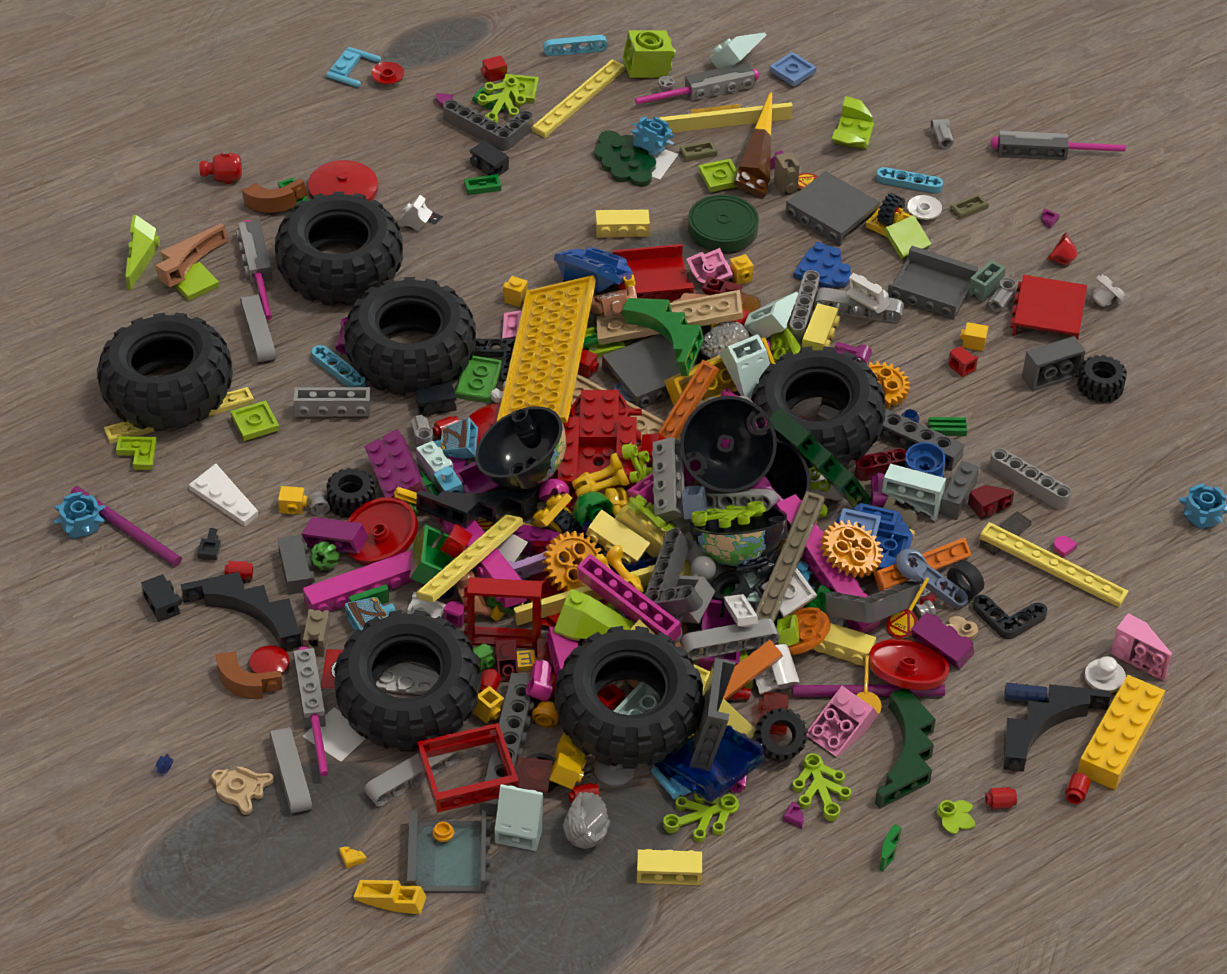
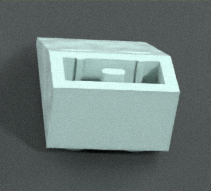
M794 292L749 313L744 324L745 328L752 336L758 334L760 338H768L774 333L784 331L791 316L793 306L796 303L798 292Z
M758 334L732 344L720 353L740 395L747 396L750 399L756 383H759L761 374L770 365L767 350Z
M500 786L495 825V843L532 851L537 850L542 834L543 793L515 786Z

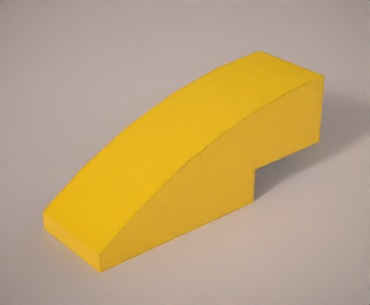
M360 880L353 898L367 905L389 911L421 914L427 896L421 886H401L398 880Z

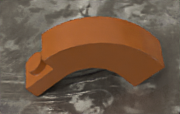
M300 178L279 189H266L255 183L243 189L242 194L247 207L258 212L273 213L294 208L297 204L296 201L307 196L304 180Z
M236 651L216 654L220 681L233 694L248 699H263V692L283 690L281 670L250 673L239 666Z

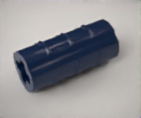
M1006 682L1004 700L1028 703V701L1046 703L1047 687Z

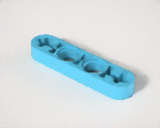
M592 35L550 39L544 42L543 49L547 56L601 52L607 48L608 44L605 36ZM581 43H588L585 47L579 46ZM571 44L570 48H563L564 45Z
M887 167L877 170L876 180L882 184L929 193H940L943 188V180L939 177Z
M317 345L312 348L313 361L347 387L366 386L365 377H361L351 365L324 345ZM329 362H336L337 364H335V365H329L328 363H329ZM342 371H348V372H349V374H347V375H342V374H340V373H341Z

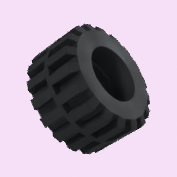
M1094 355V357H1089L1083 361L1077 385L1083 396H1087L1089 400H1095L1094 402L1102 403L1107 401L1113 402L1114 399H1119L1123 394L1127 371L1118 359L1115 360L1113 359L1114 357H1106V355Z
M359 468L340 469L338 473L334 472L332 477H329L326 484L327 502L329 503L330 510H333L335 515L339 514V517L342 518L344 516L349 518L354 511L365 503L376 499L374 479L369 473L366 474L365 470L360 471Z
M775 708L759 719L755 725L753 737H755V746H758V751L762 752L765 758H771L775 762H783L794 758L804 749L805 743L808 740V737H806L808 728H805L806 722L800 719V714H795L792 709ZM775 723L785 724L791 730L792 740L787 746H777L770 739L769 730Z

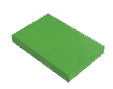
M473 356L471 361L469 360L467 368L461 374L455 392L456 397L492 403L491 392L497 388L503 360Z

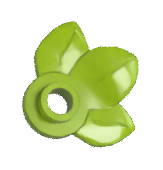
M945 800L937 807V815L942 819L943 828L951 834L956 835L959 829L969 830L976 825L974 819L968 814L972 810L973 805L967 801L958 800L952 802Z

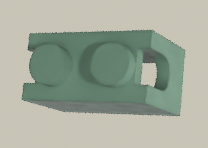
M990 260L970 278L968 294L971 296L975 294V297L983 302L999 288L1000 281L1005 276L1006 268Z

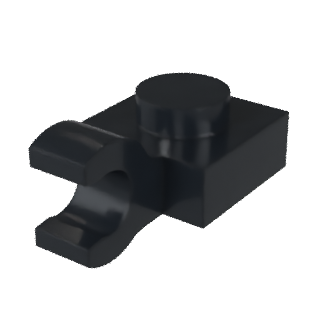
M210 528L207 539L201 538L197 551L198 558L218 559L221 548V540H218L219 535H217L218 529Z

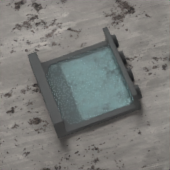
M410 811L407 886H421L424 893H485V885H490V872H486V867H490V854H486V849H490V837H486V832H490V819H486V811H482V821H418V811ZM448 822L453 827L454 835L451 840L439 842L434 839L433 828L437 823Z

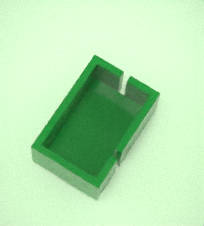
M428 525L423 526L414 540L410 572L411 579L423 584H427L454 560L453 557L440 550L448 534L444 533L436 546L432 548L441 531Z

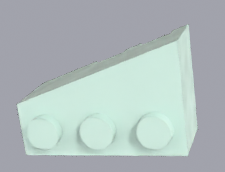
M890 464L884 476L882 492L903 504L904 502L915 507V511H922L931 516L930 519L936 521L940 512L941 499L944 495L946 478Z

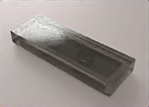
M1016 511L998 527L1019 536L1031 526L1032 521ZM980 541L979 546L994 556L1002 550L988 542Z

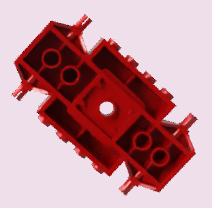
M581 390V394H579L572 408H570L568 422L563 423L566 435V451L561 465L556 470V474H558L557 479L565 482L570 489L569 495L572 499L566 507L573 515L574 505L578 498L572 481L585 472L591 474L605 469L610 465V456L614 453H617L630 484L626 486L615 485L609 488L623 487L627 492L628 489L636 484L631 483L629 476L630 472L636 471L631 459H624L622 446L631 443L637 446L638 454L641 452V446H638V442H641V431H638L637 417L631 416H642V408H629L623 396L619 394V390ZM596 461H602L603 465L596 466L594 465V463ZM615 475L606 477L600 481H597L596 483L607 480ZM606 489L600 490L599 492L605 495Z

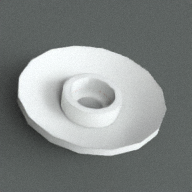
M919 195L909 200L907 209L916 218L929 220L940 215L942 205L934 197Z

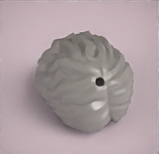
M726 321L719 323L703 336L704 340L700 351L710 359L720 355L728 346L749 338V334L745 327L738 322Z
M580 792L566 814L563 828L567 840L574 846L583 849L592 848L601 843L607 834L610 820L607 819L606 804L598 794Z

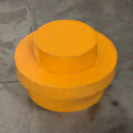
M439 822L433 828L435 840L447 842L453 838L454 829L448 822Z

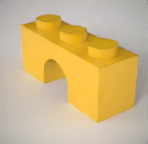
M564 732L557 744L555 752L557 759L551 769L549 780L573 789L575 783H580L584 771L582 770L586 764L585 758L587 755L579 750L572 743V738L570 739L569 735H566Z

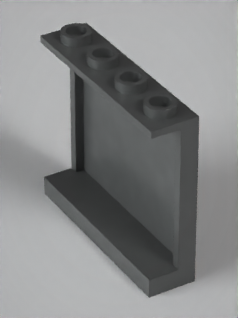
M825 171L786 201L785 215L841 246L843 236L868 216H872L880 208V202Z
M911 246L908 259L894 283H889L888 295L889 298L899 299L904 304L954 320L968 296L970 278L978 272V267Z
M662 334L602 355V370L605 373L611 371L635 400L634 405L639 408L669 398L670 395L664 380L680 373L673 345Z
M719 658L714 660L703 691V706L698 727L693 735L689 767L706 771L711 769L729 721V714L718 711L736 662Z

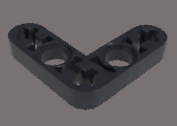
M476 339V348L473 356L503 357L501 368L503 384L507 378L509 370L507 362L511 360V349L514 347L515 339ZM493 346H500L498 350H491Z
M986 595L976 596L973 603V610L1004 639H1013L1043 622L1048 611L1046 605L1036 602L1009 617ZM996 614L1000 619H992L990 616ZM1024 618L1028 623H1021L1018 619Z

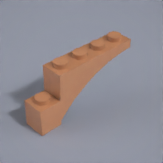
M218 224L160 251L163 262L155 265L159 281L169 287L184 281L185 275L193 264L211 250L229 241L225 225Z

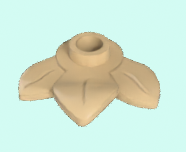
M960 616L950 617L949 624H946L947 627L950 625L955 628L960 636H966L970 640L974 639L978 634L977 624L972 621H966Z

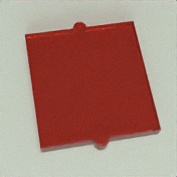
M518 757L516 774L519 780V788L548 793L553 761L540 760L537 757H534V759Z

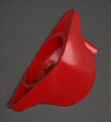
M1067 232L1062 235L1052 253L1047 257L1048 260L1069 265L1077 257L1076 246Z

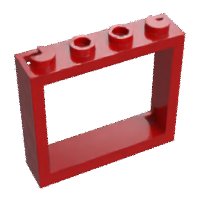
M469 577L468 585H464V598H467L464 599V611H467L464 613V624H468L465 625L464 634L468 636L471 644L479 646L485 643L494 647L493 639L514 637L516 639V648L540 649L542 581ZM475 596L532 599V629L476 626Z
M499 723L418 742L419 758L437 813L498 799L501 785L519 788V780ZM495 742L506 777L447 791H438L428 761L429 757Z

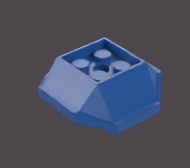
M588 247L586 250L572 249L556 253L553 260L557 262L563 280L570 281L594 275L596 279L594 291L598 293L623 283L624 276L626 280H630L633 274L625 258L595 247Z
M862 503L855 506L853 509L855 511L881 516L875 542L881 543L879 548L883 549L881 553L883 558L876 571L896 564L897 554L901 550L910 548L913 538L912 532L903 521L899 511ZM841 516L836 519L837 524H839Z

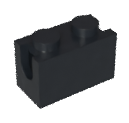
M485 140L470 149V154H472L470 163L485 174H498L500 176L509 170V156Z
M452 382L430 385V388L419 390L415 388V401L420 415L427 416L457 411L455 403L457 397Z
M163 574L141 582L143 597L158 622L180 614L178 606L182 605L181 599L178 594H174L171 581H167Z

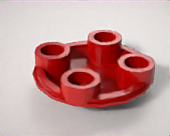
M268 645L258 648L251 654L249 666L254 673L280 670L283 673L289 668L290 659L284 649Z

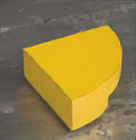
M350 847L339 848V853L346 869L367 862L363 852L350 849Z

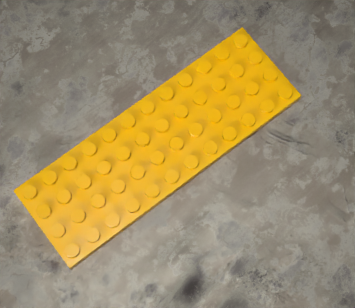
M594 275L526 291L497 421L516 410L540 406L555 411L559 415L562 424L568 422L596 283Z

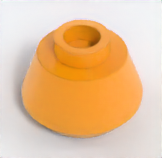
M551 701L541 702L532 711V718L539 726L549 728L557 725L559 722L555 704Z

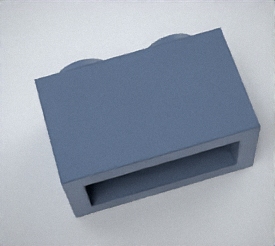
M704 485L685 487L682 495L684 519L692 521V512L707 510L706 488Z

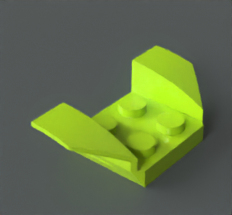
M845 96L838 128L834 130L832 136L834 144L867 150L874 123L872 115L861 100Z

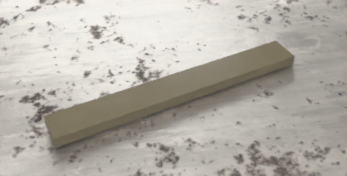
M806 491L789 531L788 538L783 545L755 612L758 620L772 619L773 622L775 621L824 504V496Z

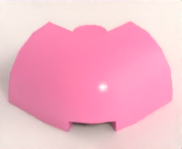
M720 248L706 254L701 252L686 258L693 275L702 284L705 283L708 276L724 281L733 278V273Z

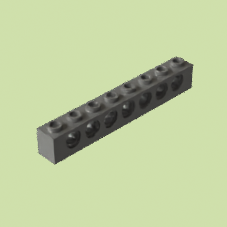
M822 398L821 406L827 405L839 411L845 410L840 403L832 399ZM885 408V421L883 422V430L879 438L905 450L921 442H930L938 445L945 454V468L951 471L954 469L963 456V443Z
M511 673L499 725L518 777L520 770L518 760L522 761L524 749L522 744L526 745L528 733L525 731L526 728H530L531 716L529 714L535 708V701L533 697L526 695V687L531 680V675ZM495 742L485 781L506 777ZM499 798L481 802L480 815H482V811H486L487 816L497 817Z

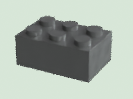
M1075 336L1026 351L1022 378L1032 392L1078 378L1086 350Z

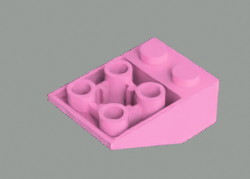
M1128 613L1117 627L1111 654L1165 681L1172 653L1149 625Z
M841 686L810 726L806 736L835 757H838L869 729L879 714L868 703Z

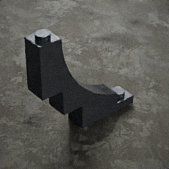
M541 484L529 489L503 488L482 493L442 491L438 496L420 490L417 493L416 509L467 528L478 517L496 523L506 512L524 518L541 501L539 499Z
M240 572L181 584L184 603L204 599L206 607L227 608L244 613L269 629L276 638L280 648L287 650L301 647L300 632L289 598L269 602L264 585L244 589Z
M1049 684L1047 703L1028 701L1026 720L1007 718L1004 735L1003 769L1024 772L1030 748L1044 732L1064 721L1087 716L1089 708L1108 710L1111 691Z

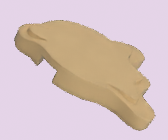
M237 767V770L229 772L228 769L216 770L212 773V781L216 785L219 798L228 804L238 806L244 815H248L253 811L251 799H262L264 796L263 789L274 781L271 773L259 774L244 767Z

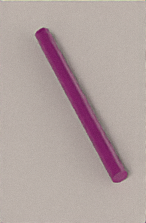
M75 486L71 490V494L82 492L85 496L90 495L79 486ZM97 500L98 506H99V505H105V504H103L102 502H100L99 500ZM105 505V508L99 511V515L174 567L181 563L182 557Z
M893 684L868 685V692H872L878 697H890L895 690L902 689V687ZM945 684L928 690L909 689L915 697L945 696ZM793 685L792 696L833 697L841 686L857 695L860 692H864V685Z

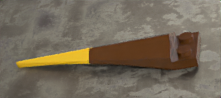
M772 92L769 93L750 141L735 171L733 185L762 199L767 194L768 183L770 182Z

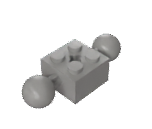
M699 556L693 560L691 564L693 576L680 575L676 587L691 585L703 600L702 606L697 611L673 614L672 616L680 623H699L715 593V590L707 581L715 575L716 564L708 556ZM681 627V635L674 641L675 644H677V643L680 641L681 637H682V634H683L682 627Z

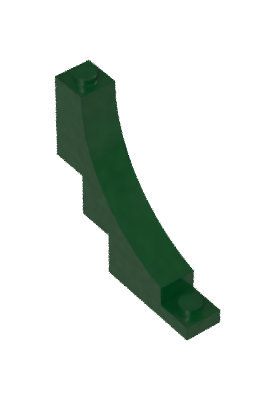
M781 408L771 415L770 420L775 432L799 451L835 490L849 502L853 509L860 503L867 505L872 500L856 477L842 466L831 452L819 444L808 430Z
M907 688L895 690L889 698L888 708L900 726L904 748L898 762L887 774L886 784L881 786L876 792L875 804L879 809L929 784L931 781L932 769L925 761L932 758L934 744L927 735L934 732L936 719Z

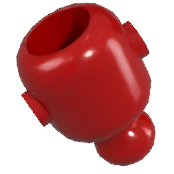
M221 152V154L213 157V162H199L200 176L214 175L216 181L226 184L238 181L242 177L241 158L236 153L229 152L228 154H223Z

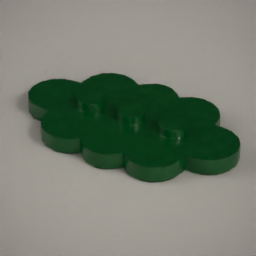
M610 130L602 132L599 135V144L594 148V156L597 160L602 161V168L611 172L612 178L618 182L630 181L636 186H647L650 184L652 172L656 169V159L649 155L648 150L636 147L633 144V135L620 136L617 132Z

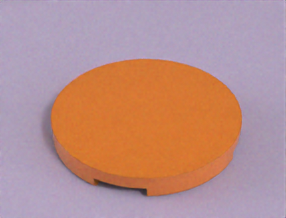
M803 608L793 613L798 618L799 642L788 646L791 655L801 654L813 649L828 635L831 627L830 619L819 608Z

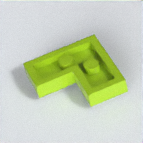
M118 436L116 454L134 456V470H153L157 438Z

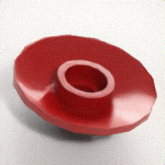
M382 62L373 67L371 76L378 83L394 84L403 79L404 69L398 63Z

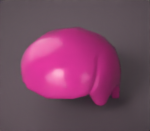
M549 479L541 484L539 499L546 502L553 495L570 494V489L562 480Z

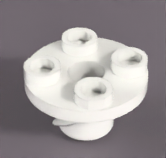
M1102 274L1096 277L1102 286L1093 291L1092 298L1099 306H1109L1114 297L1121 302L1125 300L1124 296L1126 294L1120 288L1113 287L1111 285L1113 282L1107 276Z
M1109 656L1092 661L1085 670V680L1091 688L1111 691V693L1118 691L1126 678L1124 669L1114 658Z

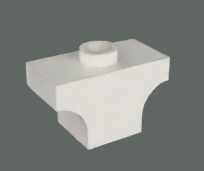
M419 195L412 204L408 203L403 209L404 213L397 224L401 227H412L418 232L433 213L426 207L425 198Z

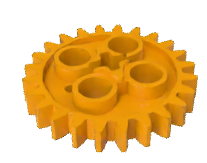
M879 361L876 362V365L869 362L868 367L874 372L877 382H880L883 387L885 406L890 409L891 405L897 407V403L902 404L903 399H907L910 389V382L908 381V376H905V372H899L900 367L894 369L893 364L886 366V362L883 365H880Z
M841 520L839 524L834 522L832 526L829 525L823 533L820 541L822 543L820 549L824 550L822 556H827L826 562H832V568L838 567L839 573L845 571L846 576L852 573L854 578L858 574L863 578L865 574L869 576L871 572H875L881 564V559L883 558L881 554L883 549L879 548L881 543L875 542L877 536H871V530L865 531L864 525L859 528L857 522L851 525L849 520L846 524Z
M567 531L563 535L559 534L556 536V538L550 541L551 544L546 546L548 551L543 553V555L548 559H545L542 563L547 564L548 567L543 570L549 571L550 574L546 578H553L551 585L557 583L558 591L564 588V592H567L571 589L574 590L587 586L578 579L577 566L589 554L595 557L601 551V548L595 549L596 541L590 543V536L584 539V533H580L577 536L576 531H573L571 534ZM575 547L579 549V554L576 553ZM559 555L563 557L564 563L559 560ZM568 572L573 575V580L569 578Z

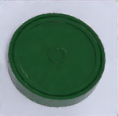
M723 194L712 195L697 201L689 211L688 232L698 245L708 250L714 251L720 248L721 252L738 251L749 246L758 234V213L749 202L742 198Z

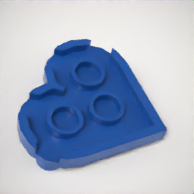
M817 242L814 244V247L807 251L794 271L793 278L802 281L804 273L813 270L820 275L819 287L835 289V287L843 286L845 288L850 283L851 267L848 264L841 263L842 257L839 248Z

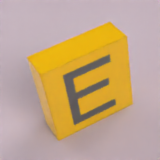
M517 651L518 672L532 670L533 664L536 661L535 651Z

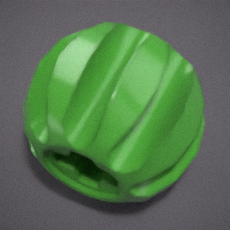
M320 542L311 549L310 560L313 561L315 568H319L321 571H329V569H333L337 565L339 553L336 552L334 544L330 545L329 542Z

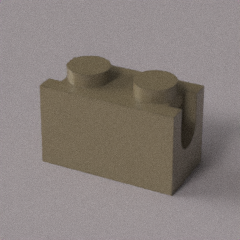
M793 152L776 155L774 183L780 194H785V191L788 193L796 192L798 188L800 165Z
M309 609L303 646L309 649L314 648L315 656L319 657L325 656L330 628L328 610L322 612ZM311 640H313L315 644H318V646H311Z

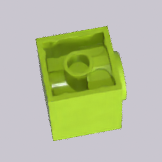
M628 30L622 57L629 77L660 78L669 75V71L672 70V58L675 57V48L672 47L671 37L668 36L667 30Z

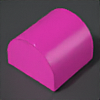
M458 601L447 603L443 609V618L454 626L462 628L464 625V605Z

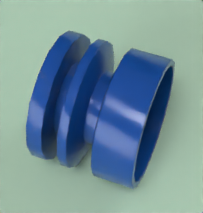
M930 442L914 444L906 452L905 468L944 478L945 454L938 445Z

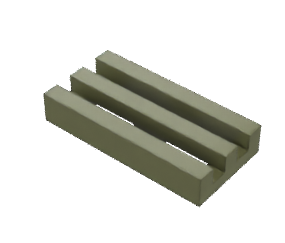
M712 140L681 146L679 150L685 162L717 156L718 153Z
M977 194L950 205V210L954 211V214L958 215L959 219H963L988 209L989 204Z

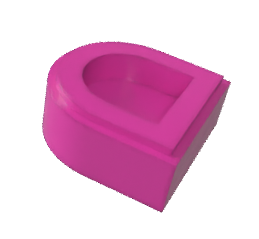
M1059 536L1054 540L1053 549L1063 558L1077 548V543L1067 536Z

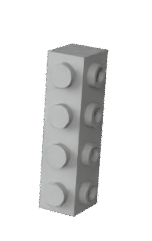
M370 387L294 388L295 417L370 416Z
M670 437L653 442L652 473L654 476L653 511L655 516L658 515L664 521L684 516L682 503L684 461L681 454L680 441Z

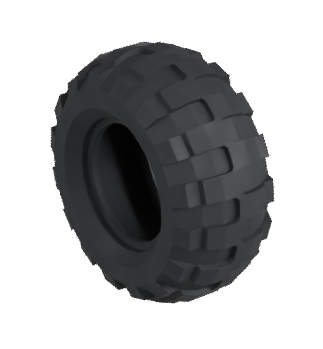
M336 191L331 195L325 196L321 193L312 196V199L308 202L302 200L294 206L291 212L286 214L275 237V259L278 270L284 280L295 292H300L303 298L312 302L316 299L321 300L323 305L334 306L335 303H345V306L353 305L372 286L379 288L383 281L394 279L403 260V236L394 217L377 200L369 201L366 199V195L358 193L347 195L344 191ZM336 242L354 243L361 247L354 252L345 254H328L317 250L323 245Z
M404 277V280L401 281L390 279L383 281L379 288L372 286L366 290L361 299H357L353 305L344 327L345 350L348 359L352 362V366L361 377H365V381H370L373 387L381 391L390 389L394 391L395 395L405 396L406 392H415V388L417 390L430 388V385L448 383L452 379L457 380L461 376L475 352L476 324L467 304L449 286L440 287L437 281L428 278L425 281L416 280L415 277ZM406 328L422 329L434 335L430 339L419 343H399L386 337L392 332Z
M158 313L146 319L141 317L131 321L132 325L118 329L114 333L112 340H107L103 347L97 367V379L103 400L122 421H128L133 427L139 429L152 427L154 431H166L167 428L177 427V429L189 427V423L195 420L201 422L209 417L211 410H217L227 395L228 389H230L233 370L227 343L213 326L206 324L205 320L198 317L190 319L184 313H175L174 315ZM162 367H186L180 372L167 376H144L146 373Z
M812 346L800 348L797 354L793 355L788 352L780 356L776 364L771 363L761 374L759 383H756L751 396L753 403L758 405L769 418L781 408L808 430L815 440L831 452L844 467H847L850 460H859L869 451L873 443H876L883 430V422L885 421V395L880 382H877L874 372L865 362L860 363L855 355L847 351L843 354L837 353L834 347L824 346L823 350H812ZM815 397L832 399L845 408L838 416L823 421L806 420L791 411L799 402ZM763 417L756 419L758 428H762L765 425ZM775 432L776 438L785 441ZM805 459L807 466L812 468L813 466Z
M402 610L391 611L388 617L379 619L376 616L367 621L361 631L356 630L347 640L334 668L335 679L333 682L337 705L342 716L348 719L349 726L365 739L369 737L373 744L386 749L389 746L398 747L400 751H413V747H418L419 741L456 733L462 728L463 721H466L472 715L478 704V694L481 692L480 665L471 642L463 632H460L458 629L456 630L455 626L440 616L433 618L426 611L414 610V614H403ZM405 662L427 665L439 675L437 682L432 688L419 696L411 698L393 697L383 692L376 685L379 677L387 669Z
M623 626L611 627L605 634L601 635L597 632L589 636L582 642V646L578 645L565 659L563 668L558 672L555 688V708L558 712V721L564 733L569 735L570 739L572 738V743L585 755L592 754L595 756L596 761L608 766L611 763L622 764L623 769H636L638 764L644 763L652 766L663 761L666 755L672 756L687 743L688 737L695 733L704 700L701 675L694 668V661L681 646L676 647L675 642L661 632L655 635L650 633L648 628L635 626V630H624ZM631 679L652 687L659 695L661 701L648 712L637 715H625L607 708L597 695L606 685L612 682Z

